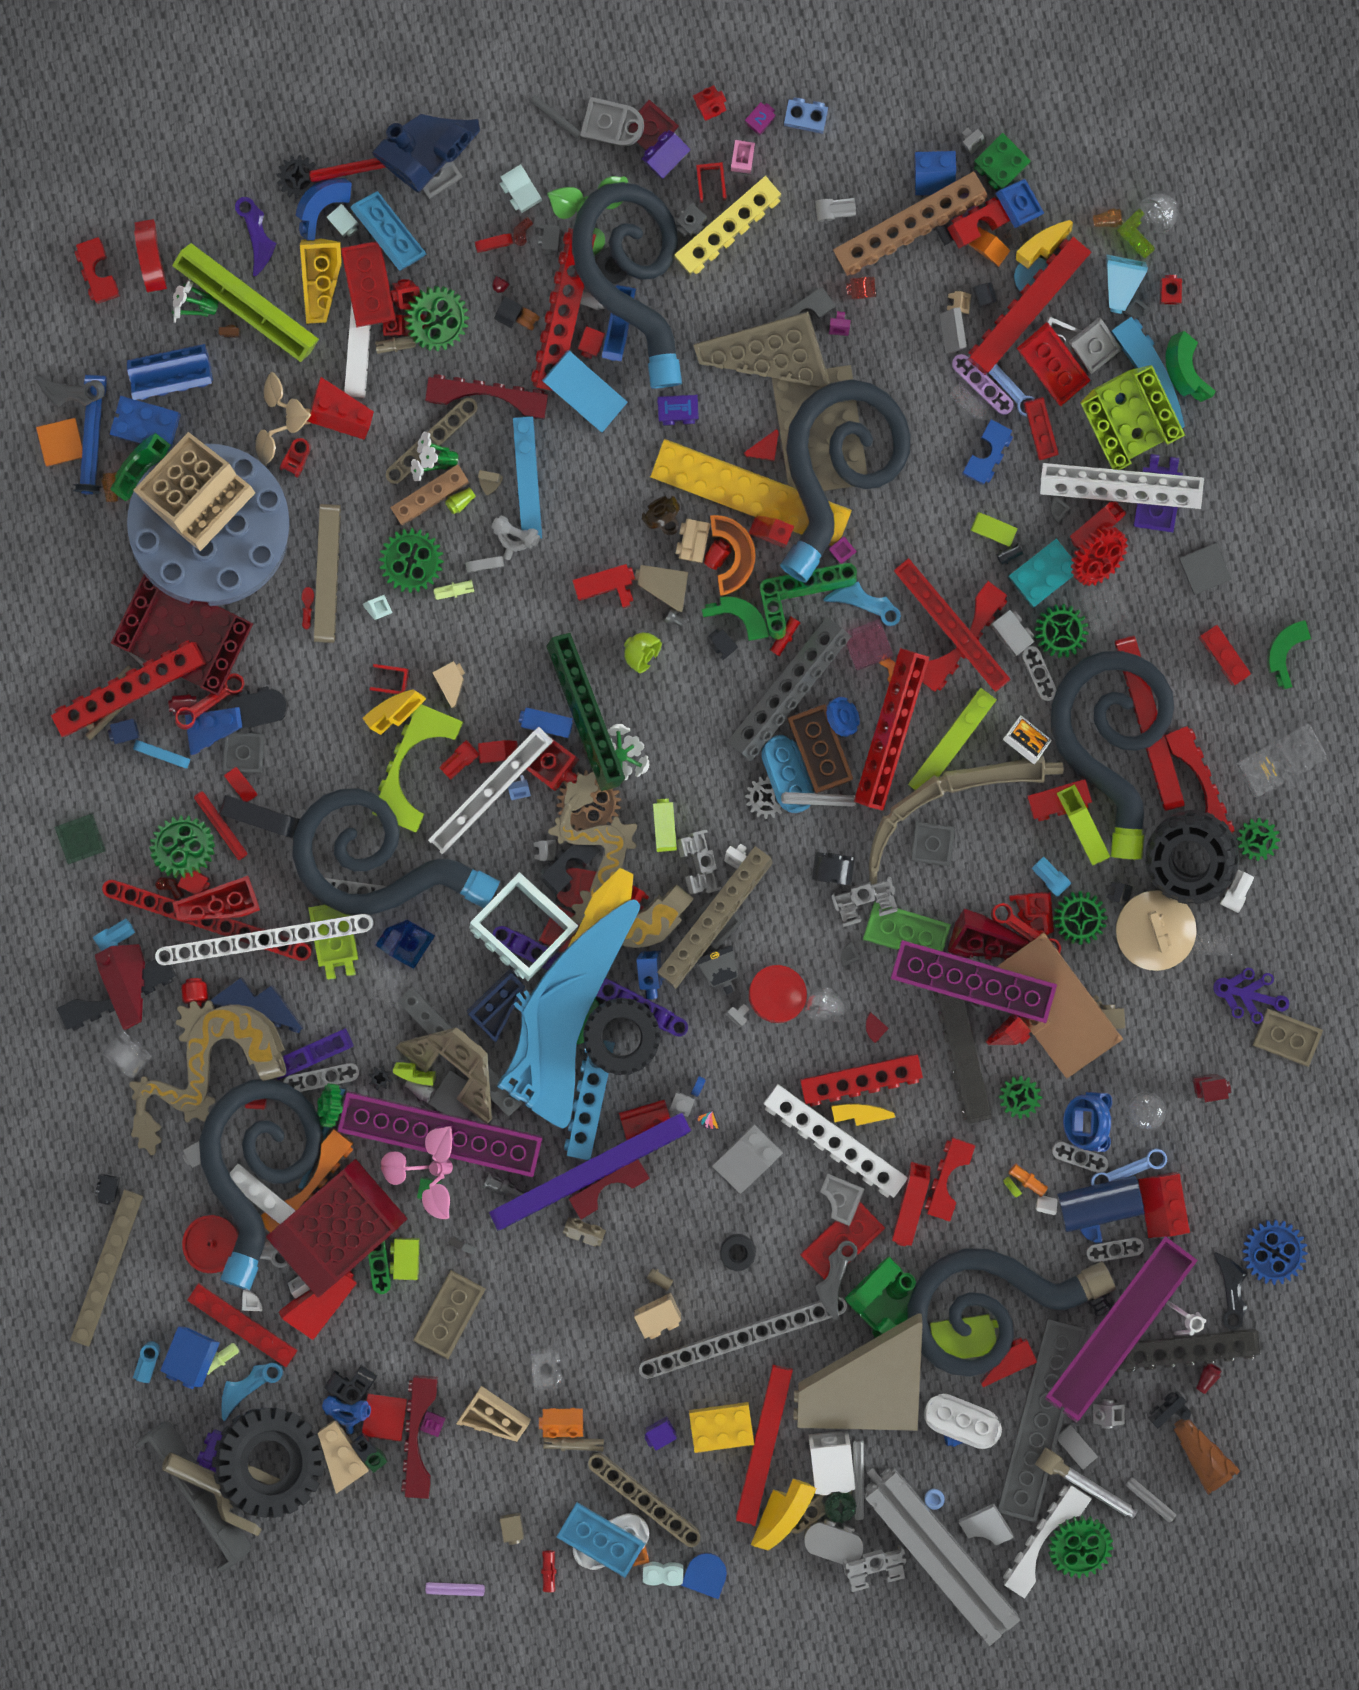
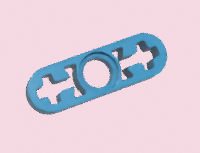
M139 740L135 741L133 747L136 751L183 768H188L191 760Z

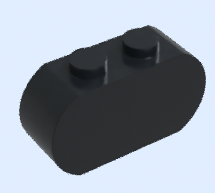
M269 686L258 688L257 693L250 694L249 691L237 693L238 697L233 698L227 709L240 707L242 728L240 729L242 730L281 721L288 711V703L285 696L278 690H269Z

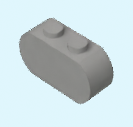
M830 1519L815 1521L807 1527L804 1534L805 1546L809 1553L843 1564L844 1559L847 1562L859 1560L863 1554V1543L860 1535L854 1532V1528L844 1525L843 1528L836 1526V1522Z

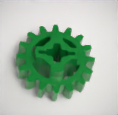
M1257 818L1256 823H1254L1253 819H1249V825L1243 823L1244 830H1238L1241 834V837L1236 838V840L1241 841L1238 848L1244 849L1241 853L1242 855L1248 853L1249 860L1253 856H1255L1256 861L1260 860V856L1267 860V854L1273 856L1272 850L1279 848L1275 845L1276 842H1280V839L1275 836L1279 834V831H1273L1275 825L1271 824L1268 826L1269 820L1267 819L1263 823H1261V818ZM1258 826L1266 828L1269 832H1261ZM1250 829V837L1245 840V836ZM1256 834L1265 837L1260 841V845L1259 843H1250L1256 839ZM1271 839V844L1267 849L1266 843ZM1248 847H1256L1259 853L1252 852Z
M1019 1075L1018 1080H1016L1012 1076L1011 1083L1004 1082L1006 1088L1000 1087V1090L1003 1092V1095H998V1098L1003 1099L1000 1106H1006L1004 1112L1011 1111V1117L1018 1114V1118L1022 1119V1114H1025L1029 1118V1112L1036 1113L1034 1107L1041 1106L1037 1102V1100L1042 1099V1096L1037 1095L1041 1089L1035 1088L1037 1084L1035 1081L1029 1083L1030 1077L1023 1080L1022 1075ZM1016 1084H1021L1020 1088L1016 1090L1010 1089ZM1029 1087L1033 1091L1034 1098L1028 1095ZM1021 1092H1024L1023 1096L1025 1097V1100H1020V1102H1017L1018 1099L1015 1097L1016 1094H1021ZM1007 1096L1013 1100L1012 1107L1008 1104ZM1023 1105H1030L1025 1110H1019Z
M327 1083L321 1097H318L317 1115L320 1116L321 1126L333 1128L335 1121L338 1120V1116L343 1110V1097L340 1095L341 1089H339L337 1084Z

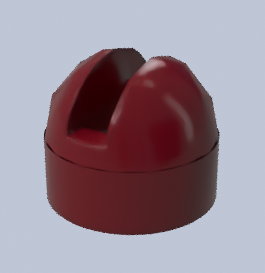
M496 276L493 280L492 288L497 293H503L510 284Z

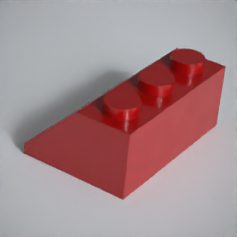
M1174 1172L1138 1179L1148 1238L1171 1237L1190 1233L1180 1174Z

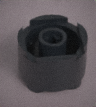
M815 852L812 879L821 882L851 885L855 857Z

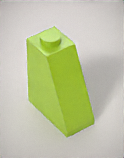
M669 798L657 799V803L653 804L657 852L675 851L677 846L673 802H669Z

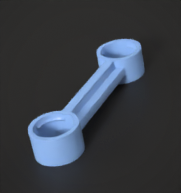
M996 363L989 371V374L1017 403L1018 412L1022 416L1027 417L1026 413L1022 412L1020 404L1025 399L1033 400L1035 398L1026 396Z
M1152 1149L1147 1153L1146 1157L1108 1173H1095L1091 1178V1185H1095V1178L1101 1174L1105 1175L1109 1182L1130 1177L1149 1168L1161 1169L1167 1163V1156L1160 1149ZM1153 1152H1160L1163 1155V1162L1159 1166H1153L1149 1162V1157Z

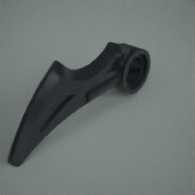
M1214 1252L1213 1255L1220 1267L1226 1292L1227 1311L1222 1316V1322L1226 1328L1236 1330L1241 1327L1247 1305L1241 1296V1285L1247 1274L1234 1261ZM1230 1314H1235L1238 1317V1322L1235 1325H1229L1227 1322Z

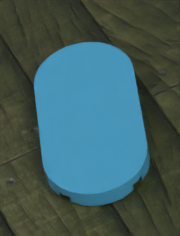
M777 735L768 740L763 746L762 760L780 806L788 812L800 813L808 809L810 805L783 804L781 802L782 793H814V788L796 742L786 738L787 736Z

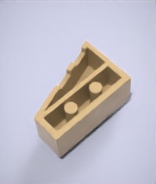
M481 1386L456 1424L469 1426L478 1431L482 1430L493 1433L495 1436L517 1442L528 1427L531 1419Z
M333 1420L319 1430V1439L337 1494L367 1473L370 1468L350 1444L352 1442L336 1420Z

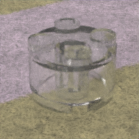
M121 1031L104 1051V1055L112 1064L118 1065L123 1073L132 1078L139 1073L152 1057L147 1050L141 1049L143 1045L137 1039L133 1038L130 1040V1036L124 1031Z

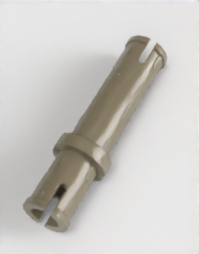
M544 1437V1442L551 1443H543V1449H561V1451L587 1450L603 1452L604 1449L603 1446H597L604 1445V1439Z

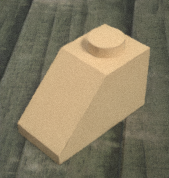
M454 661L433 672L451 708L457 705L464 681L462 675L465 674L460 663L456 665Z

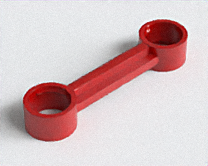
M236 673L229 674L219 696L211 693L190 708H180L175 716L176 725L181 729H189L194 725L195 719L218 702L229 695H238L237 693L242 692L244 688L242 676ZM232 678L241 682L240 689L237 691L230 690L227 686L228 680ZM182 712L190 713L192 722L187 725L180 723L178 720L179 714Z
M1000 903L992 908L991 917L996 923L1007 924L1030 942L1040 936L1037 931L1013 915L1012 908L1008 904ZM1000 906H1004L1008 911V917L1004 921L997 919L995 916V910ZM1050 938L1049 940L1056 945L1057 951L1060 953V943L1056 939Z

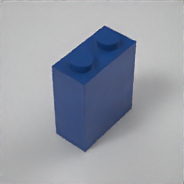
M525 708V711H521L519 723H522V728L536 730L540 727L545 733L565 738L570 737L574 720L573 718Z
M178 1326L160 1371L167 1374L166 1377L168 1379L182 1381V1385L187 1388L202 1387L220 1342L188 1327Z

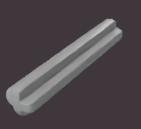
M1130 1478L1127 1481L1126 1486L1168 1522L1174 1520L1176 1514L1134 1478Z

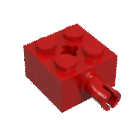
M553 740L526 770L556 791L564 781L567 783L569 781L577 782L578 775L572 772L580 759ZM548 759L554 762L552 766L548 765Z

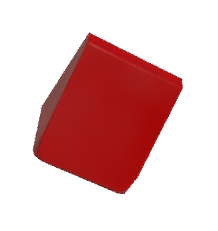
M267 1098L254 1100L245 1104V1107L247 1109L264 1110L267 1107Z

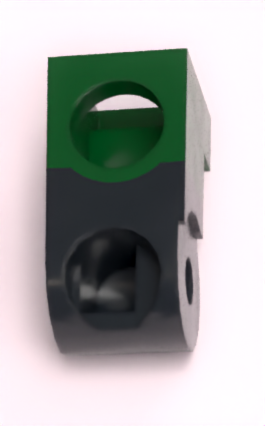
M362 1433L350 1443L373 1473L388 1462L383 1451L378 1449L366 1434Z

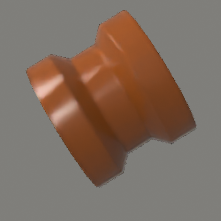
M523 307L521 316L515 322L533 331L536 321H539L540 316Z

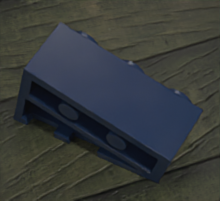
M509 969L466 1011L496 1042L515 1007L514 1003L519 1000L516 995L519 992L522 994L525 985Z

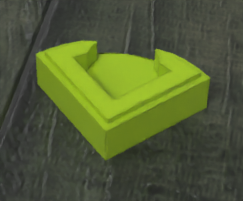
M1009 1176L1003 1180L1014 1197L1017 1198L1022 1194Z

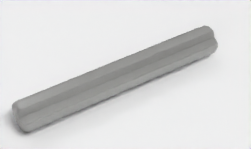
M785 792L781 795V802L783 804L851 807L856 805L854 795Z
M856 1440L853 1442L855 1490H853V1519L863 1520L864 1442Z

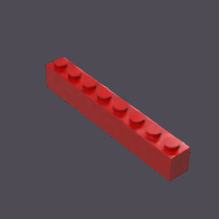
M1074 236L1070 240L1066 238L1058 247L1061 251L1057 255L1053 253L1045 262L1048 264L1043 271L1041 268L1033 276L1035 281L1032 285L1026 284L1020 291L1022 294L1018 301L1014 299L1008 305V313L1005 316L1001 314L994 322L996 327L992 331L988 329L981 337L984 341L979 346L975 344L968 352L971 356L967 360L984 375L989 373L1090 255L1091 251Z

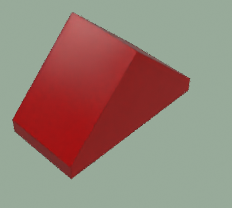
M774 430L745 451L744 455L748 458L774 462L779 435L778 430Z
M502 740L478 743L479 762H504L518 748L517 741Z

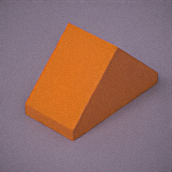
M978 227L981 237L968 245L999 267L1011 250L995 235Z

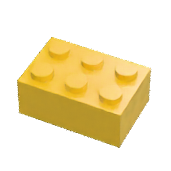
M748 1402L689 1410L695 1453L754 1445Z

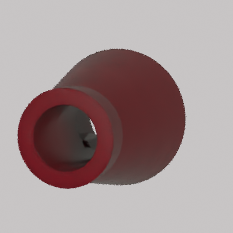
M1208 1363L1203 1367L1196 1389L1206 1394L1221 1377L1222 1370L1216 1365Z

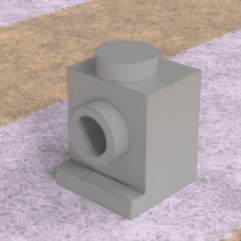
M676 1091L669 1110L675 1114L683 1113L684 1116L688 1117L695 1098Z

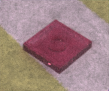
M880 619L846 631L852 636L846 646L856 671L894 657Z

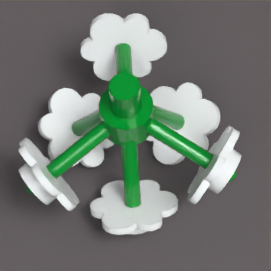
M623 724L612 725L607 731L612 736L617 735L618 749L615 752L625 775V780L628 779V775L632 774V768L627 765L625 760L636 765V777L646 773L649 768L647 755L641 757L639 762L630 758L634 755L639 756L644 749V744L639 741V737H632L630 735L624 738L625 743L621 744V735L630 732V728H626Z

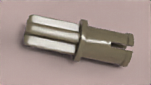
M393 337V339L375 341L377 354L390 351L397 353L398 350L416 347V343L413 341L414 337Z

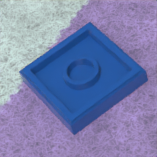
M1026 179L995 193L1014 228L1044 214Z

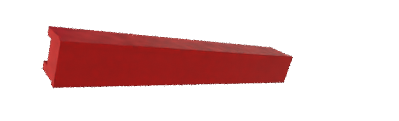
M772 1365L736 1514V1521L752 1524V1526L756 1525L793 1369L790 1367L785 1368Z

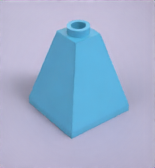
M1106 255L1108 303L1111 312L1121 314L1122 310H1126L1147 273L1148 267L1146 262Z

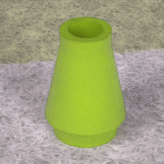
M469 487L466 490L448 496L445 504L452 514L460 513L476 496Z

